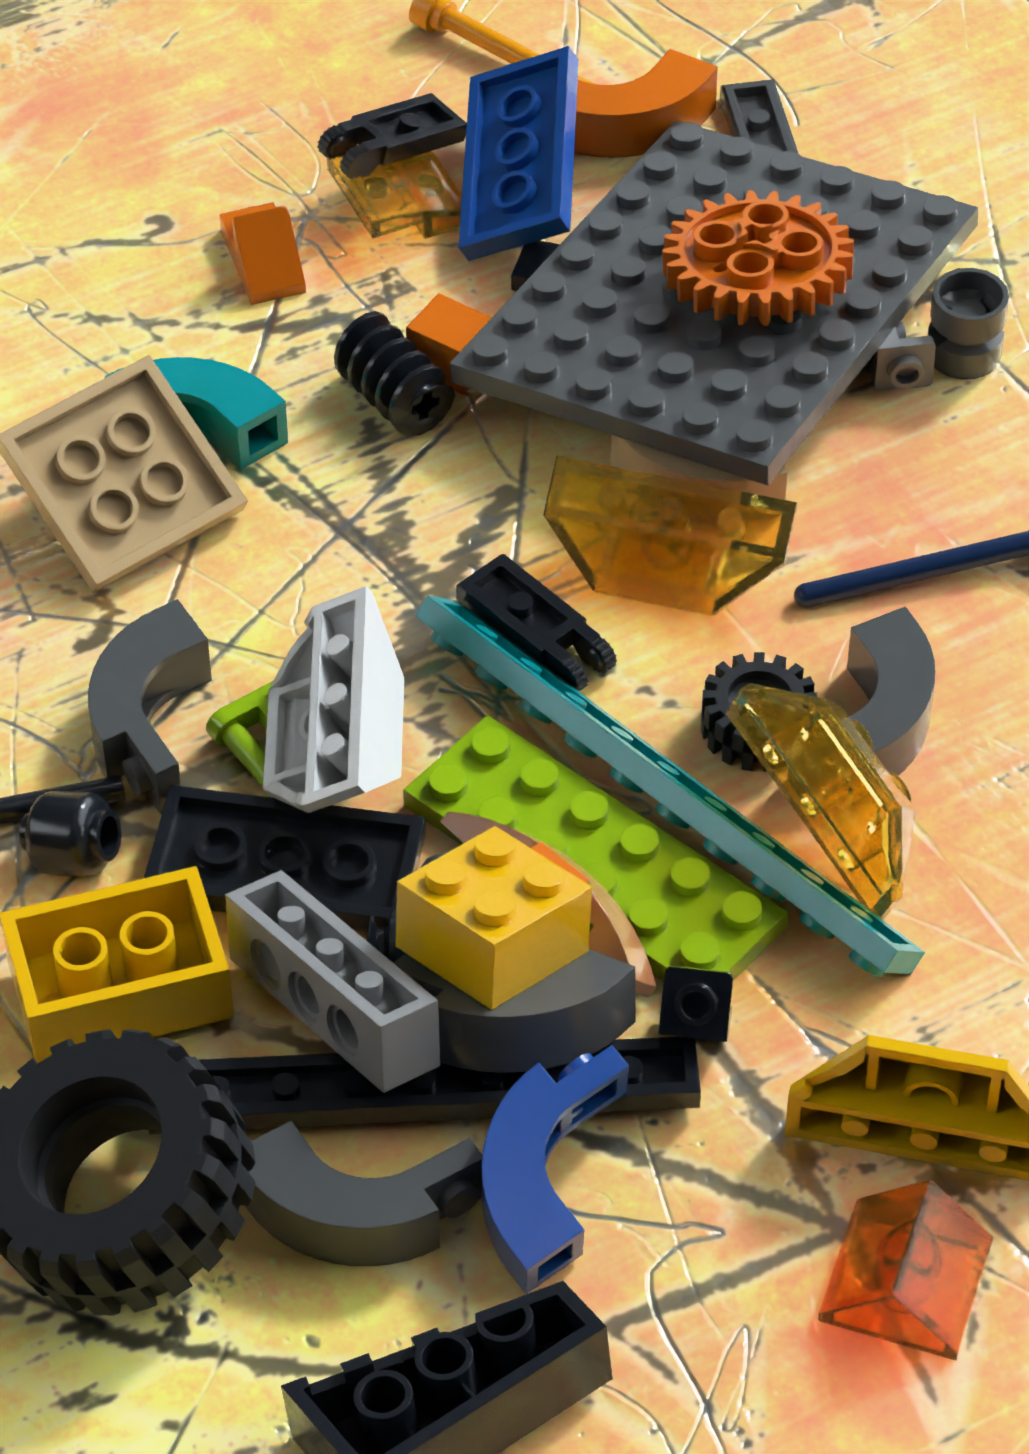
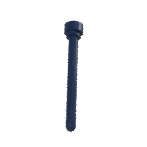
M1029 530L802 583L794 591V600L799 606L807 608L1028 556Z

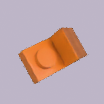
M274 202L219 214L221 233L251 305L306 293L305 278L290 214L286 206L276 207Z

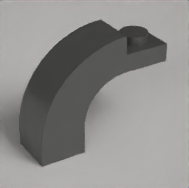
M178 599L142 615L121 630L99 656L93 668L88 688V708L93 744L102 774L105 778L125 775L132 790L138 796L146 793L160 814L163 812L170 785L181 786L179 763L149 722L159 708L169 700L212 681L208 638Z
M906 606L851 627L847 670L864 691L869 702L851 716L789 740L786 781L798 799L821 789H833L852 777L857 779L867 794L888 784L905 771L920 752L930 725L936 670L934 655L927 636Z
M591 949L493 1010H490L411 956L404 954L394 962L396 966L438 1000L440 1063L462 1069L515 1073L527 1072L537 1063H540L544 1069L565 1065L583 1054H593L606 1047L636 1022L635 966Z
M292 1120L251 1141L253 1143L256 1163L253 1169L248 1172L255 1180L252 1201L249 1206L245 1207L270 1235L284 1245L314 1259L333 1264L381 1266L405 1262L424 1256L440 1248L439 1220L445 1217L455 1218L463 1215L482 1198L483 1155L470 1138L402 1173L380 1178L355 1177L330 1167L314 1153Z

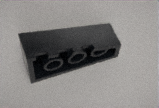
M564 1281L477 1312L475 1313V1323L451 1332H439L436 1327L411 1337V1347L374 1361L371 1360L369 1353L340 1363L342 1372L312 1384H309L305 1376L281 1385L291 1436L305 1454H498L611 1381L613 1377L607 1326Z

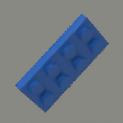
M570 46L470 77L458 243L459 250L468 261L570 232L579 59Z

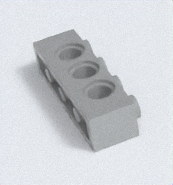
M280 870L225 894L230 959L378 1089L385 1093L440 1066L438 1000L286 873Z

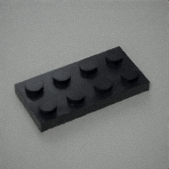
M170 785L144 878L197 866L211 911L227 913L225 894L282 870L352 929L368 931L372 915L375 918L376 927L383 928L391 910H396L397 881L418 870L426 835L425 817L334 805L307 813L271 797Z

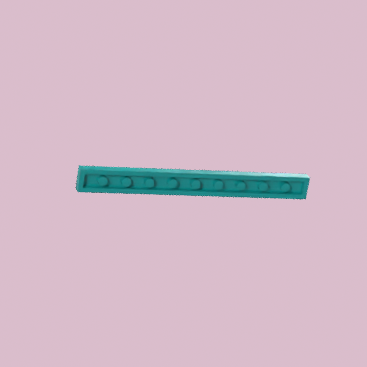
M430 595L426 596L415 617L434 630L430 636L434 643L454 655H467L477 663L474 672L480 678L503 690L509 687L522 697L518 703L522 710L537 720L548 724L553 721L564 729L567 733L563 739L569 746L591 758H596L598 755L612 766L609 775L615 781L637 793H642L644 790L659 802L656 811L661 816L679 827L688 829L691 826L705 836L706 839L703 846L712 855L732 865H736L739 862L754 874L751 883L762 893L781 902L787 899L803 911L799 917L800 921L809 929L828 939H833L836 936L852 948L849 958L859 967L879 977H883L885 973H913L925 954L924 950L545 665L537 661L460 601Z

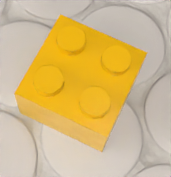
M493 826L397 881L396 947L490 1010H493L589 951L592 886L503 830Z

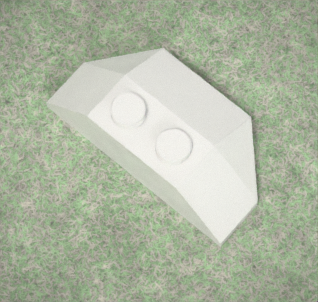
M367 586L311 607L304 621L307 629L290 648L269 689L263 790L269 796L307 813L361 795L401 778L404 675L375 597Z

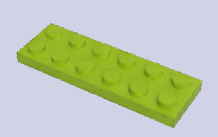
M489 715L484 717L403 789V800L406 808L418 816L425 817V821L461 845L464 843L440 822L447 812L465 813L493 820L533 836L570 857L596 879L619 905L643 945L653 975L663 982L664 973L668 966L727 971L733 975L734 981L787 928L788 912ZM590 923L591 930L594 927V925Z

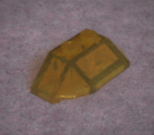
M556 455L543 516L593 592L715 616L785 565L798 504L793 501Z
M749 683L738 691L726 712L727 716L859 902L882 920L885 919L903 897L916 814V810L911 804V795L907 786L897 774L887 771L873 751V742L867 730L857 720H851L840 704L824 698Z

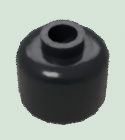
M46 792L36 799L29 813L25 814L19 827L20 844L27 851L30 862L40 873L52 876H95L106 867L108 862L116 857L121 845L122 831L118 815L115 811L111 810L102 796L90 792Z

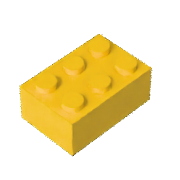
M197 866L0 912L7 961L33 1057L37 1063L52 1055L50 1047L67 1039H72L75 1044L86 1042V1033L110 1029L117 1038H120L122 1030L133 1029L147 1031L152 1037H157L234 1018L230 970Z

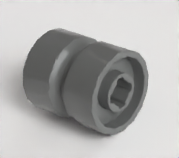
M957 268L944 273L936 281L932 292L931 322L928 328V336H932L936 347L934 368L937 371L953 378L977 379L990 374L999 365L1005 333L1002 330L1007 318L1009 293L1007 286L998 276L987 270L977 268Z

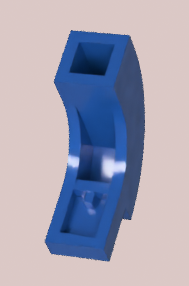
M613 1045L595 1057L590 1053H586L573 1060L562 1070L557 1083L543 1066L537 1063L511 1087L498 1106L488 1128L482 1159V1208L485 1224L499 1259L525 1294L531 1292L583 1255L585 1230L554 1191L546 1172V1164L553 1149L565 1135L627 1093L629 1065Z

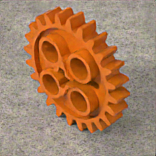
M748 190L745 200L738 201L734 196L726 193L724 194V204L717 205L707 199L704 200L703 213L686 209L684 211L685 222L673 221L671 223V234L664 235L662 260L663 275H667V288L677 289V300L679 302L693 300L695 313L714 308V320L716 321L722 320L730 313L737 315L738 325H744L750 316H758L761 324L768 326L772 315H780L783 320L791 323L793 322V311L799 310L804 314L813 316L815 315V302L826 306L833 305V293L844 294L846 292V280H852L854 239L849 238L848 225H837L838 214L835 212L821 215V203L819 202L802 207L800 195H795L784 202L779 201L777 191H772L766 199H758L753 190Z

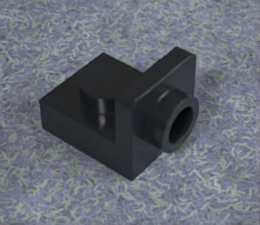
M668 966L664 973L658 1034L727 1042L732 1015L733 975L727 971Z

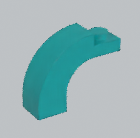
M172 357L153 360L207 441L218 448L240 470L288 443L286 401L261 379L238 367L209 359ZM118 369V370H116V371H114V372H112V373H110V374H108V375H106V376H104V377L106 378V377H108L109 375H111V374H113V373H115V372H117V371H119V370H121V369Z

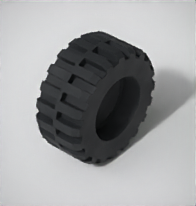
M110 1029L86 1033V1042L75 1044L72 1039H67L50 1047L52 1055L37 1063L32 1058L17 1070L21 1078L10 1089L4 1085L0 1089V1254L41 1296H50L58 1306L74 1312L84 1310L87 1307L94 1315L114 1316L120 1313L122 1304H127L135 1313L158 1305L156 1297L166 1292H169L173 1297L178 1296L193 1286L189 1279L202 1268L209 1273L222 1259L223 1255L219 1248L226 1238L234 1241L245 1222V1219L239 1213L240 1205L249 1206L252 1201L255 1180L248 1171L253 1169L256 1161L253 1143L245 1134L247 1126L238 1110L196 1057H190L181 1045L166 1037L154 1040L149 1032L133 1029L122 1030L120 1038H117ZM138 1130L162 1131L157 1158L148 1175L132 1193L118 1203L97 1212L87 1214L65 1213V1199L70 1182L82 1162L95 1149L108 1140L124 1133Z

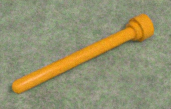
M413 0L409 9L410 22L430 33L436 30L439 32L449 30L510 64L540 55L457 11V5L452 0ZM578 75V80L583 81V82H587V83H591V84H595V83H593V82H591V81H589V80H587V79L581 77L580 75Z

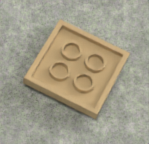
M150 355L0 433L1 456L93 593L243 511L248 503L247 498Z

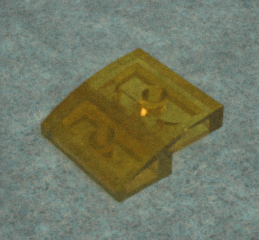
M433 151L384 166L379 164L370 175L362 178L359 176L357 179L348 178L341 171L339 166L343 157H335V159L331 158L330 160L327 158V170L372 239L416 225L424 239L460 228L462 193Z

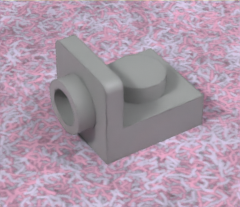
M903 322L895 326L883 344L867 362L874 390L884 391L930 386L933 383L936 349L933 337L906 338Z

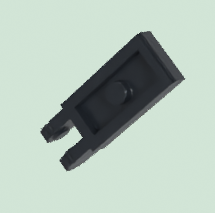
M429 93L354 115L351 120L338 123L337 126L328 127L326 131H323V135L320 136L317 148L329 160L331 158L335 159V157H343L339 166L341 171L348 178L357 179L359 176L362 178L370 175L379 164L382 166L463 142L466 136L467 123L433 93Z
M504 553L456 585V600L460 601L578 691L588 686L589 680L585 672L586 669L566 651L570 646L573 645L580 659L588 666H592L598 673L602 672L604 674L616 666L617 655L614 653V649L605 638L602 639L599 633L586 624V618Z

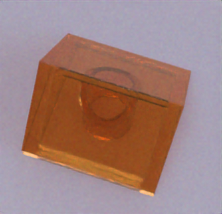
M931 1179L858 1198L818 1314V1321L957 1361L990 1253L993 1236Z

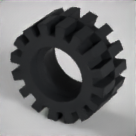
M754 652L753 662H746L742 653L733 656L732 668L722 661L715 667V676L709 674L706 678L705 690H703L701 733L703 739L708 738L707 747L713 755L722 750V761L731 766L736 758L742 759L741 770L752 771L753 762H762L763 771L766 772L774 771L775 760L780 759L784 767H787L789 740L815 730L817 692H814L815 683L811 676L803 678L804 668L797 663L786 669V657L776 654L773 663L764 662L765 652ZM763 704L777 709L782 714L770 719H752L740 714L736 710L745 705Z

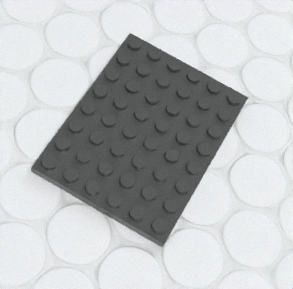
M677 121L660 136L450 362L451 382L768 486L883 344L894 327L900 323L978 226L979 207L956 201L949 196L935 195L910 188L897 181L883 180L858 173L845 166H834L806 158L796 152L782 151L751 142L744 137H733L705 129L695 123ZM748 190H753L758 199H766L772 191H777L779 201L784 202L795 195H800L802 207L819 202L821 203V215L835 212L838 214L837 225H848L849 238L854 239L852 280H846V292L844 294L833 293V305L826 306L815 302V315L813 316L804 314L799 310L793 311V322L791 323L783 320L780 315H772L768 326H763L758 316H750L744 325H738L737 315L730 313L722 320L716 321L714 320V308L695 313L693 300L679 302L677 300V289L667 288V275H663L662 260L664 235L671 234V223L673 221L685 222L684 211L686 209L703 213L704 200L707 199L717 205L724 204V194L726 193L731 194L738 201L745 200Z

